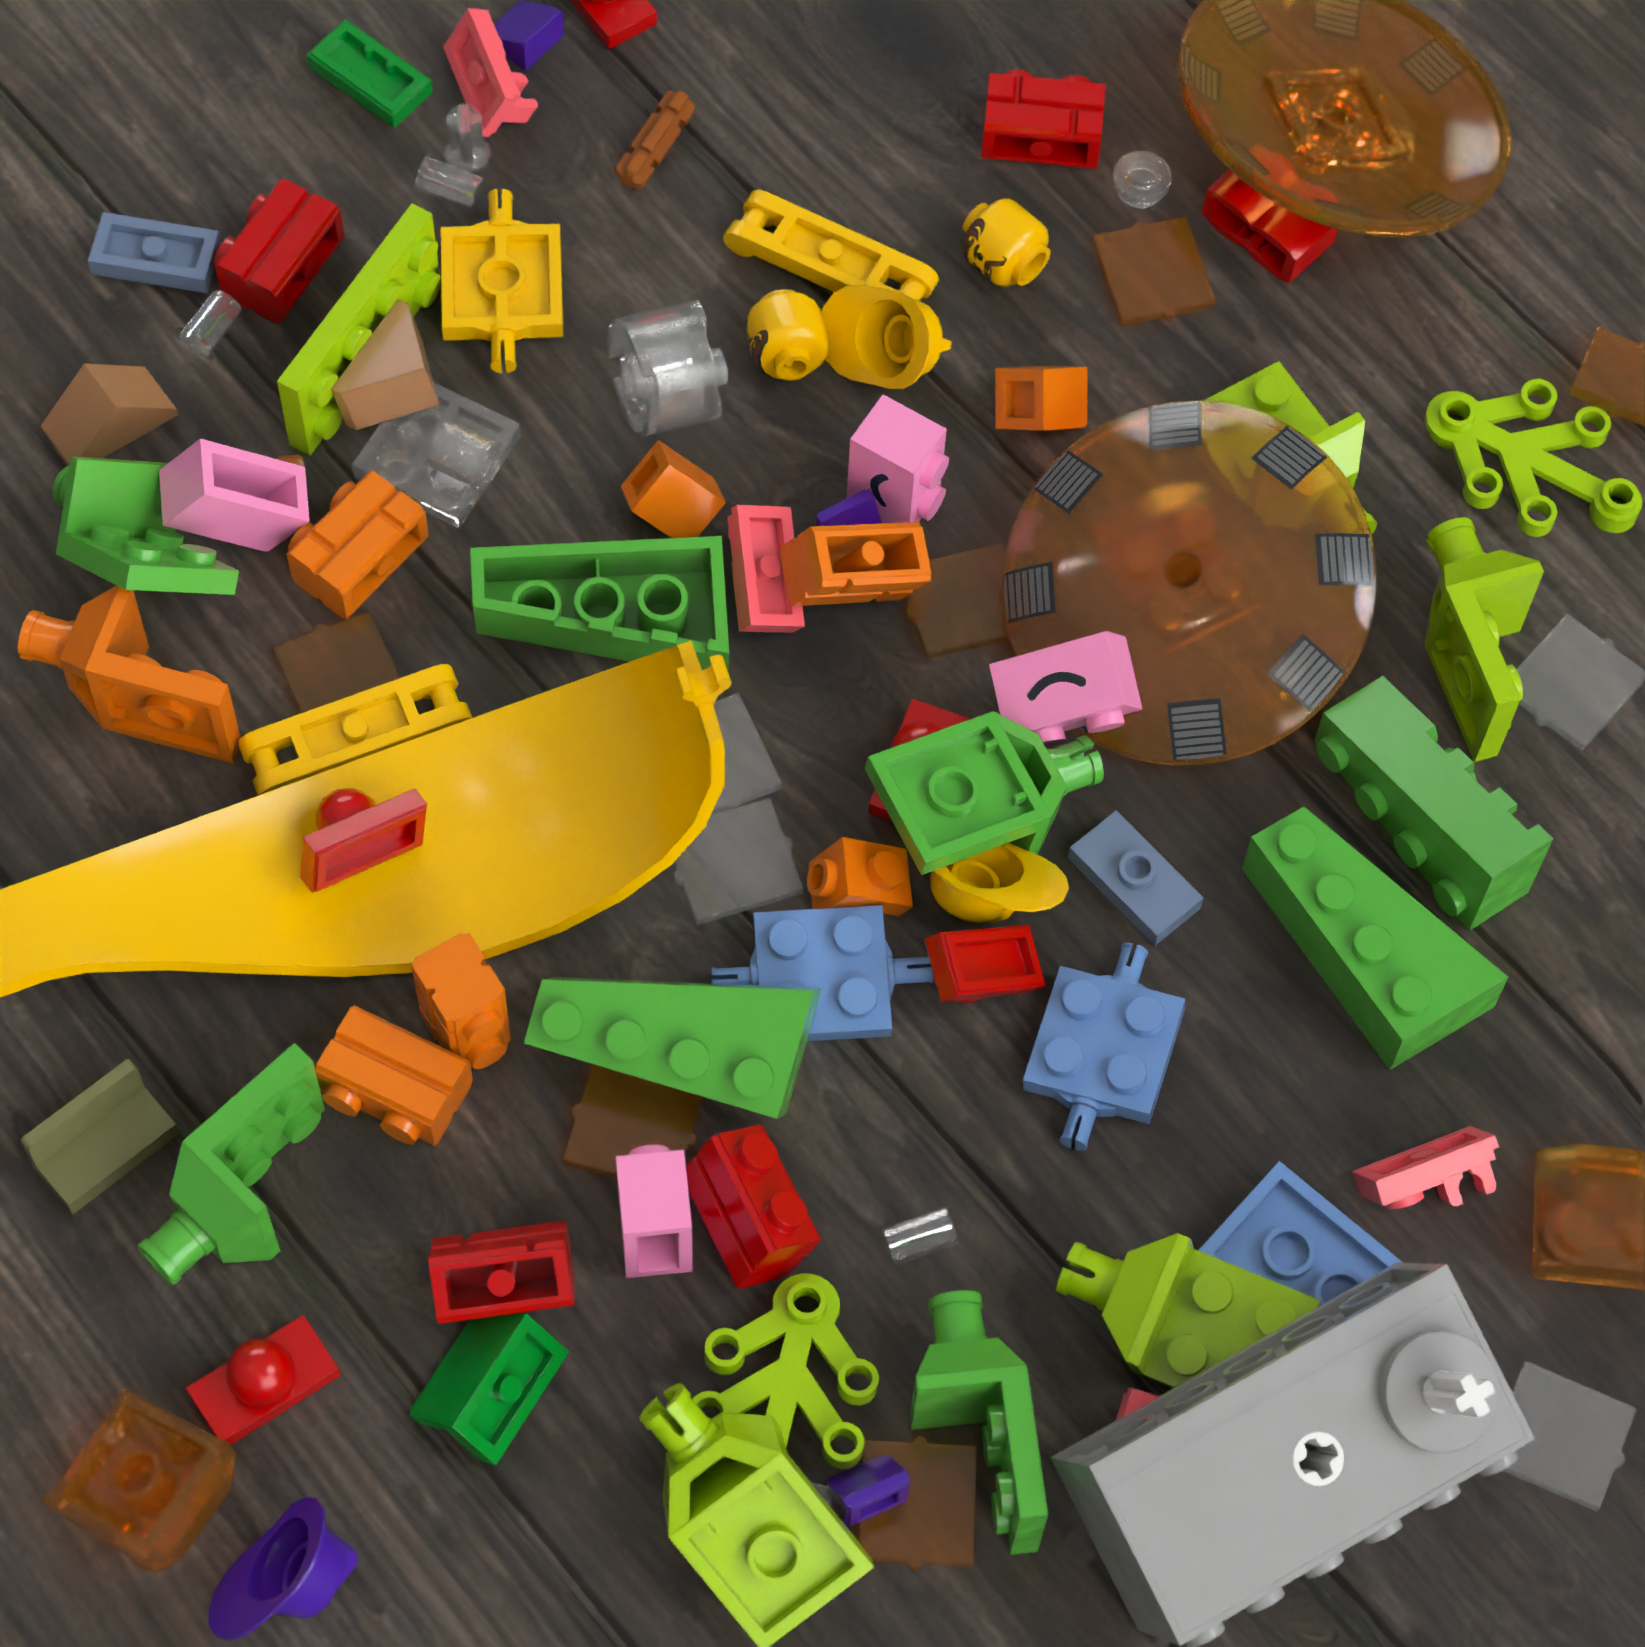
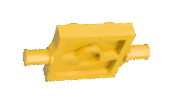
M494 189L487 196L489 221H483L472 226L441 227L442 332L444 341H491V369L494 372L502 373V353H505L506 373H510L517 366L515 361V340L563 337L560 224H527L512 220L513 194L509 190L502 189V208L499 209L498 189Z

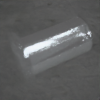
M462 104L455 106L447 115L449 144L446 146L444 154L446 162L459 172L469 173L478 171L488 163L491 155L489 144L484 140L481 113L472 105Z
M428 152L416 177L414 196L420 191L472 211L479 200L484 179L432 159V153Z
M213 291L185 328L175 329L174 339L178 346L192 358L201 362H212L215 358L214 348L242 314L241 307L229 294L222 291Z
M943 1201V1208L882 1230L887 1249L895 1267L955 1245L961 1251L954 1225Z

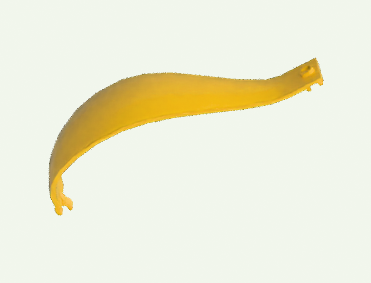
M688 641L0 889V998L45 981L83 973L189 971L326 977L413 973L411 965L416 957L460 933L472 936L484 955L485 960L562 933L625 900L671 866L705 829L725 785L724 741L714 709L718 695L727 690L732 684L724 658L717 654L709 657L711 665L702 670L692 641ZM354 788L366 793L378 805L416 788L427 803L423 844L318 892L311 893L300 878L302 841L304 836L318 831L315 822L316 811L322 799L336 789Z

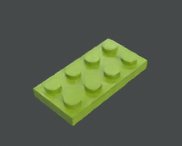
M411 203L277 380L289 446L311 456L322 439L329 440L337 432L343 416L331 389L396 301L401 300L408 303L414 317L421 307H429L437 297L441 288V276L439 275L438 243L435 241L432 213Z

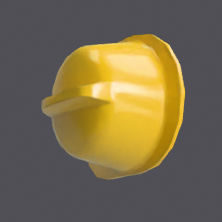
M847 285L834 292L822 309L828 339V354L825 360L838 374L853 381L888 389H905L917 382L919 377L934 367L941 352L951 348L952 341L943 338L939 318L932 308L902 292L869 285Z
M1006 843L934 870L930 876L932 895L937 903L949 914L961 920L974 923H997L1008 919L1014 911L1036 912L1051 909L1063 902L1069 891L1067 877L1057 865L1011 843Z

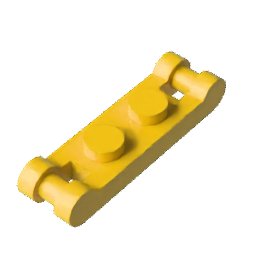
M763 190L751 192L743 205L744 216L741 220L733 221L723 237L724 243L732 252L743 257L754 255L833 292L847 285H869L898 291L885 285L889 277L900 282L902 285L898 292L905 293L920 301L921 298H927L931 295L939 281L937 273L927 264ZM772 225L777 227L774 233L763 229Z
M448 664L436 665L245 734L239 739L238 746L244 761L253 764L256 772L253 785L257 795L473 718L468 705L465 702H459L455 689L459 683L453 668ZM424 698L431 699L435 709L419 715L414 702ZM293 746L297 759L280 764L276 754L282 749Z

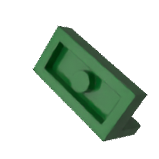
M525 1312L471 1319L410 1409L409 1415L419 1424L447 1431L480 1461L497 1465L569 1351Z

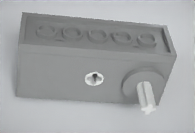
M1397 1262L1050 1458L1137 1630L1179 1646L1186 1644L1187 1647H1197L1219 1636L1225 1630L1222 1621L1245 1609L1247 1613H1254L1279 1601L1285 1595L1282 1586L1304 1574L1306 1578H1315L1333 1570L1344 1561L1341 1552L1361 1540L1365 1544H1372L1393 1535L1403 1526L1400 1518L1416 1508L1422 1506L1423 1510H1430L1450 1502L1461 1493L1458 1484L1478 1472L1481 1476H1489L1508 1468L1519 1458L1516 1450L1535 1440V1437L1448 1265Z

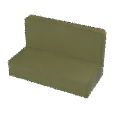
M127 1059L23 1136L21 1142L33 1168L73 1215L180 1133L177 1124L144 1087L138 1068L130 1059Z

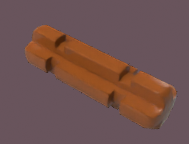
M671 90L666 92L656 107V112L659 114L655 112L651 114L629 146V152L632 154L626 152L616 165L615 175L626 188H644L655 172L651 166L653 165L656 168L659 166L682 132L678 126L680 125L684 128L695 113V105L688 99V95L685 92H674Z

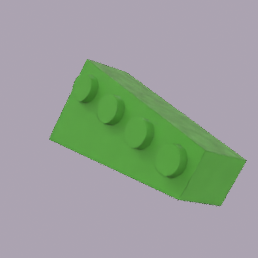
M722 536L470 548L472 601L476 634L629 662L692 641L702 670L711 665L709 657L716 654L723 656L727 670L729 668Z
M1381 676L1323 712L1314 740L1318 755L1330 771L1334 773L1340 772L1353 788L1356 801L1364 814L1372 820L1378 819L1393 837L1394 847L1403 862L1411 868H1418L1432 885L1434 897L1442 910L1451 917L1457 916L1468 931L1529 893L1554 838L1539 824L1527 830L1512 815V813L1517 811V803L1500 787L1491 793L1484 789L1477 782L1474 773V762L1459 748H1447L1444 750L1437 743L1438 734L1436 726L1384 676Z
M1302 807L1251 837L1242 866L1243 872L1389 1070L1495 1007L1508 980V976L1307 808Z
M561 977L542 979L524 1044L778 1119L787 1113L822 988Z

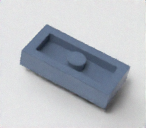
M102 212L88 258V265L92 275L208 293L215 269V256L221 245L220 234L217 230Z
M1117 810L1069 849L1068 859L1154 946L1201 909L1204 898Z

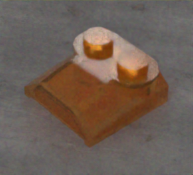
M1577 1143L1537 1150L1535 1153L1532 1278L1645 1290V1151Z
M124 1388L118 1396L120 1399L53 1492L47 1494L42 1503L48 1509L126 1554L137 1567L146 1571H161L181 1560L228 1494L233 1482V1468L237 1454L227 1442Z

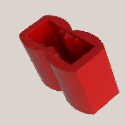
M1252 148L1246 155L1269 178L1242 180L1229 169L1207 189L1201 213L1224 237L1246 248L1253 259L1279 280L1290 283L1335 242L1339 230L1338 228L1319 223L1314 213L1312 202L1334 208L1336 206L1324 193L1313 191L1297 183L1289 166L1282 159Z

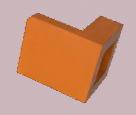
M1028 366L995 368V429L1045 431L1086 427L1087 367Z
M659 440L621 485L631 511L671 538L698 537L726 504L715 479Z

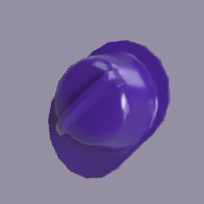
M304 1497L294 1502L280 1516L273 1527L249 1547L226 1571L214 1591L208 1609V1626L217 1638L230 1641L246 1636L273 1614L302 1619L311 1618L319 1614L329 1604L338 1588L357 1565L358 1555L351 1545L339 1538L333 1530L326 1526L325 1509L318 1499Z

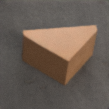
M396 301L331 389L344 421L350 428L359 430L439 405L423 341L409 305L406 302Z
M84 363L41 424V429L66 465L69 466L71 456L104 458L178 416V412L146 367Z

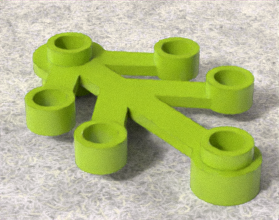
M1532 379L1526 382L1519 394L1477 401L1467 393L1448 391L1437 395L1429 403L1425 413L1427 431L1437 445L1453 450L1465 482L1463 497L1472 507L1478 509L1492 507L1498 501L1503 487L1500 474L1492 468L1485 467L1479 446L1499 456L1519 510L1517 515L1518 527L1526 535L1541 537L1548 534L1557 517L1555 503L1550 498L1540 494L1533 474L1590 503V518L1603 531L1622 533L1629 530L1635 524L1642 508V497L1637 487L1631 481L1623 478L1603 481L1548 453L1549 451L1579 445L1585 448H1596L1602 445L1611 428V419L1603 409L1595 406L1584 407L1578 411L1574 421L1515 433H1509L1494 425L1524 416L1534 421L1544 420L1549 417L1557 400V391L1550 382L1543 379ZM1537 395L1542 397L1546 403L1535 404L1528 397ZM1448 414L1458 415L1464 418L1465 420H1454L1450 418ZM1582 424H1595L1600 431L1590 432ZM1473 484H1487L1492 492L1482 493L1476 490ZM1610 497L1620 498L1627 504H1617ZM1539 511L1546 517V520L1536 521L1527 512Z
M797 1274L789 1277L779 1285L773 1297V1310L736 1331L730 1328L717 1329L708 1336L705 1342V1362L713 1372L721 1375L735 1373L742 1367L745 1356L785 1336L779 1360L722 1393L704 1391L697 1394L693 1401L699 1408L714 1406L720 1412L744 1414L769 1399L766 1415L773 1416L780 1425L785 1447H787L796 1405H798L822 1442V1454L826 1462L837 1469H848L860 1461L863 1454L864 1437L857 1426L841 1420L806 1367L811 1343L813 1342L838 1376V1394L848 1404L859 1406L870 1402L877 1392L879 1374L871 1362L855 1356L836 1327L835 1323L840 1311V1300L832 1284L815 1274ZM809 1296L817 1301L819 1307L813 1312L804 1313L795 1307L794 1302L799 1297ZM729 1343L737 1349L738 1353L730 1360H721L713 1354L712 1350L718 1344ZM860 1373L869 1379L870 1386L865 1390L855 1391L848 1387L845 1379L851 1374ZM844 1436L851 1439L856 1448L850 1454L841 1455L831 1448V1441L837 1437Z

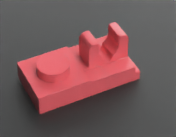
M468 8L443 48L479 136L490 137L492 133L497 131L502 122L527 123L538 107V103L534 99L520 97L521 92L528 83L527 77L522 73L511 72L505 58L506 53L502 41L498 36L488 10Z
M736 505L732 507V514L727 517L729 527L728 538L731 544V564L739 632L793 633L805 627L803 606H792L788 600L780 558L781 546L794 538L791 507Z
M1468 1126L1353 1170L1352 1174L1359 1196L1385 1206L1387 1209H1400L1416 1204L1424 1198L1423 1191L1436 1186L1439 1197L1443 1202L1456 1207L1463 1204L1462 1196L1459 1192V1183L1463 1178L1462 1172L1464 1171L1472 1175L1477 1191L1487 1195L1496 1190V1181L1490 1161L1496 1159L1493 1150L1499 1148L1495 1135Z

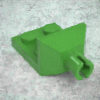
M71 456L70 465L60 471L53 485L54 499L58 506L63 509L56 555L125 590L235 595L239 570L216 560L217 552L211 548L183 544L184 535L175 532L176 529L163 526L159 470L168 463Z
M994 711L868 756L865 765L868 777L921 875L1006 843H1011L1038 855L1063 797L1067 793L1082 787L1099 784L1104 778V768L1099 752L1095 751L1084 756V752L1092 749L1094 746L1089 737L1082 735L1072 739L1069 743L1053 749H1046L1037 733Z
M295 1043L182 1141L169 1194L175 1212L155 1233L137 1245L144 1259L171 1286L182 1279L181 1276L203 1256H207L211 1252L222 1263L267 1261L274 1258L280 1252L267 1207L248 1187L256 1183L267 1172L272 1163L271 1158L288 1142L298 1143L310 1135L319 1124L321 1113L325 1110L313 1060Z
M961 1290L936 1295L929 1300V1311L933 1318L935 1343L929 1345L916 1375L909 1416L911 1430L987 1422V1425L982 1426L985 1463L987 1467L998 1466L999 1473H996V1492L991 1493L995 1533H1007L1010 1555L1037 1552L1047 1521L1048 1510L1027 1365L999 1338L988 1339L985 1336L981 1312L983 1303L980 1293Z

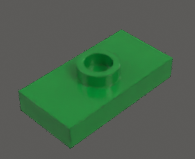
M346 19L306 54L308 68L393 128H396L433 93L432 80Z

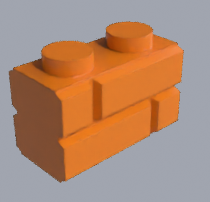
M369 471L357 484L347 482L335 493L330 503V511L315 526L312 523H307L305 526L300 527L293 535L287 553L291 578L295 584L315 599L319 598L323 605L343 620L348 619L429 537L426 512L420 504L402 491L398 492L394 485L375 471Z
M919 522L813 526L800 533L798 538H793L781 546L780 558L788 600L792 606L870 602L873 599L877 602L899 601L913 593V590H918L931 582L932 573L923 526Z
M460 933L416 957L411 966L420 1016L433 1038L439 1040L440 1047L469 1060L471 1067L474 1069H482L498 1061L506 1053L508 1043L511 1040L505 988L491 966L486 965L485 957L472 936Z
M355 1005L350 1007L336 1030L334 1039L330 1040L318 1060L315 1069L320 1091L324 1092L322 1098L329 1106L352 1117H355L359 1110L382 1120L380 1127L383 1131L394 1139L409 1145H414L418 1138L433 1146L438 1145L452 1121L454 1112H457L473 1081L469 1060Z

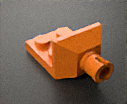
M117 585L83 604L75 621H66L47 616L44 612L36 610L28 613L23 622L18 640V654H21L20 658L31 662L35 660L50 664L63 670L70 691L102 729L234 764L239 752L238 741L241 735L228 684L223 683L219 678L208 672L190 670L184 673L162 667L157 661L147 657L149 644L133 590H125Z

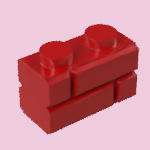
M1010 70L1004 74L990 73L981 158L1097 169L1102 138L1106 84L1091 83L1089 79L1078 75H1070L1058 80L1033 77V75L1023 70Z
M284 178L277 183L269 195L263 193L258 195L248 211L246 226L237 238L227 237L217 250L214 266L220 292L226 299L246 309L250 307L256 314L276 324L282 323L344 239L341 209L338 208L337 204L315 193L310 195L306 189Z
M755 1125L719 1133L711 1137L697 1152L698 1156L692 1158L686 1165L688 1191L736 1288L742 1289L782 1279L789 1275L803 1261L802 1257L807 1256L822 1241L810 1216L807 1215L806 1205L799 1197L764 1126Z
M567 1220L471 1233L470 1239H464L462 1235L434 1238L432 1240L428 1262L438 1324L574 1305L576 1280Z

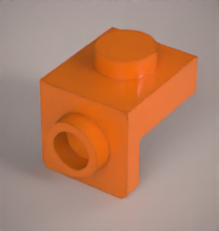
M841 837L809 863L807 888L811 894L813 909L882 905L883 914L899 917L913 907L907 849Z

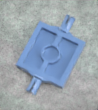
M882 905L754 912L755 948L750 960V967L711 968L712 984L822 988L807 1041L890 1037L892 1033L890 999L894 985L923 982L933 983V970L929 955L927 957L893 958L892 951L885 940Z
M1133 943L1122 944L1113 976H1098L1064 966L1059 968L1023 1078V1090L1054 1098L1068 1109H1071L1063 1135L1060 1138V1143L1067 1148H1072L1075 1139V1150L1084 1151L1087 1149V1143L1096 1117L1120 1116L1150 1124L1185 1011V998L1147 989L1138 983L1145 959L1148 956V950L1137 944L1133 956Z

